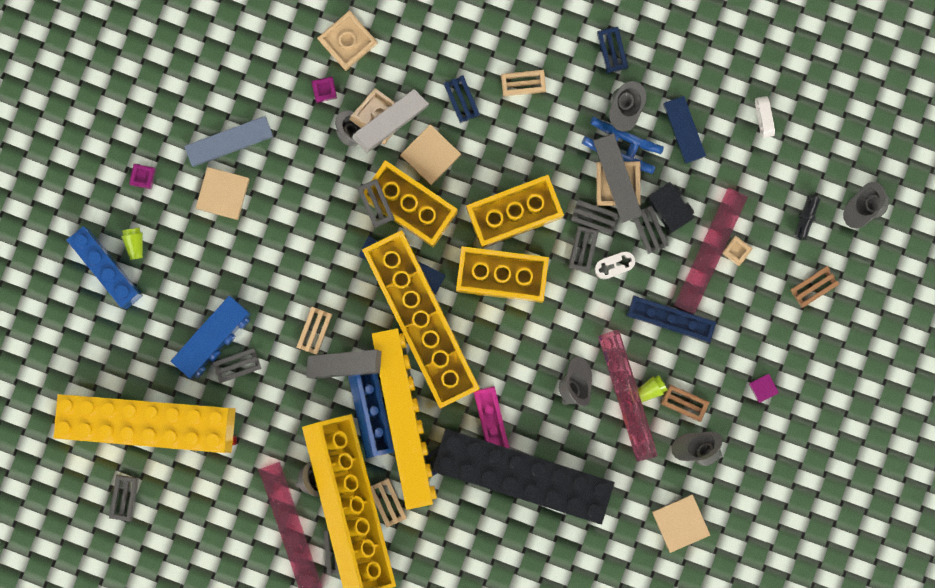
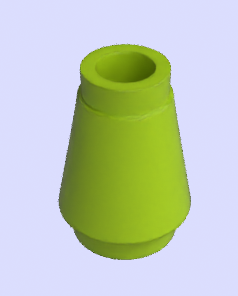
M140 227L122 230L123 236L121 237L130 260L143 258V232H140Z
M660 375L656 377L652 376L634 394L639 403L664 395V392L668 389Z

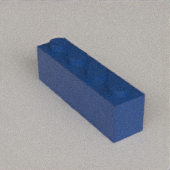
M83 226L67 239V242L121 308L128 309L143 296L90 229Z
M228 296L170 362L189 379L200 378L207 370L205 366L210 360L214 362L221 354L219 350L225 344L228 346L235 339L234 333L239 328H245L250 322L249 317L251 313L233 297Z
M378 375L348 376L366 459L393 453L394 448Z

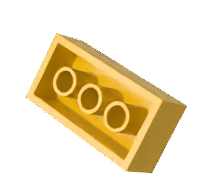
M385 160L371 181L378 180L395 220L393 221L434 248L458 213V209ZM375 185L371 186L382 213L388 217ZM366 188L363 192L368 204L375 208Z
M549 175L466 205V210L481 249L555 222L564 216Z
M462 246L456 292L543 303L549 257Z

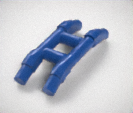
M596 117L591 119V125L607 134L614 133L617 141L620 138L631 143L626 155L621 153L624 162L640 161L641 171L650 174L654 173L655 166L636 158L634 159L638 147L662 154L664 146L639 138L626 131L616 130L611 124ZM585 136L582 144L597 152L594 140Z

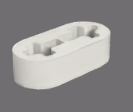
M767 96L756 98L755 107L762 138L772 137L775 135V128L769 99Z
M621 252L607 257L596 264L595 274L600 279H609L628 272L634 267L635 258L630 252ZM622 256L631 260L627 268L624 265L618 267L616 263L622 260ZM601 264L605 266L613 264L614 268L608 271V275H605L604 272H599V269L602 267Z

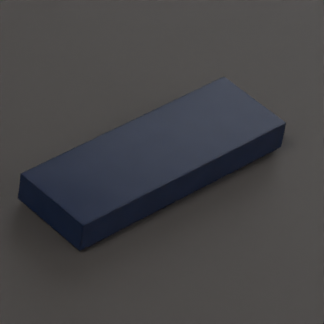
M682 96L663 103L684 163L688 164L705 158L706 154L685 97Z

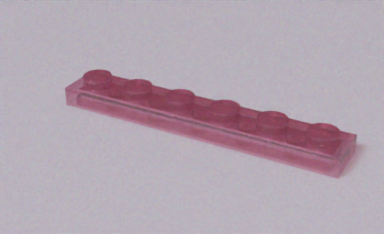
M727 188L674 303L675 307L695 314L748 196Z
M616 330L600 335L598 338L636 461L639 462L657 457L658 454L620 331Z
M278 462L259 469L298 588H322L323 586L281 463Z

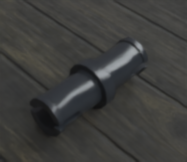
M807 195L803 211L798 216L800 220L793 235L795 238L800 240L801 237L803 238L802 240L808 239L811 225L816 220L815 214L821 201L820 198L813 196L812 199L811 195Z

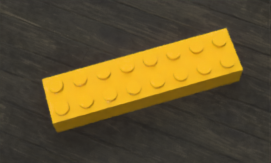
M401 230L362 249L439 408L479 390L480 387L404 232Z
M398 328L372 333L374 349L382 351L379 374L406 510L433 505V500L437 499L435 485L430 486L429 477H433L431 465L426 464L425 461L428 449L426 442L421 441L420 434L424 433L422 420H417L416 412H420L417 398L412 396L415 384L413 377L408 376L407 370L411 369L408 354L404 355L403 348L407 347L404 333H400Z
M58 394L53 438L232 453L236 408Z
M352 414L302 427L343 588L396 587Z

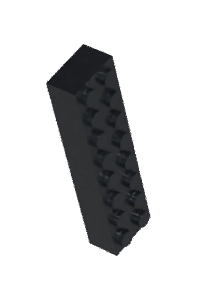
M446 428L432 468L433 472L601 525L615 484L613 481Z

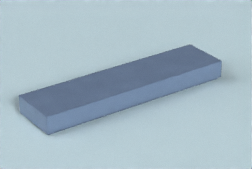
M264 116L184 147L191 166L195 167L274 136L268 120Z

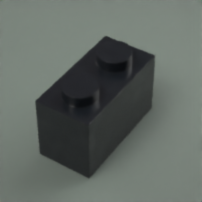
M671 182L646 198L669 234H672L694 219L692 215L694 210L688 202L684 203L680 197L682 192L676 184L672 185Z

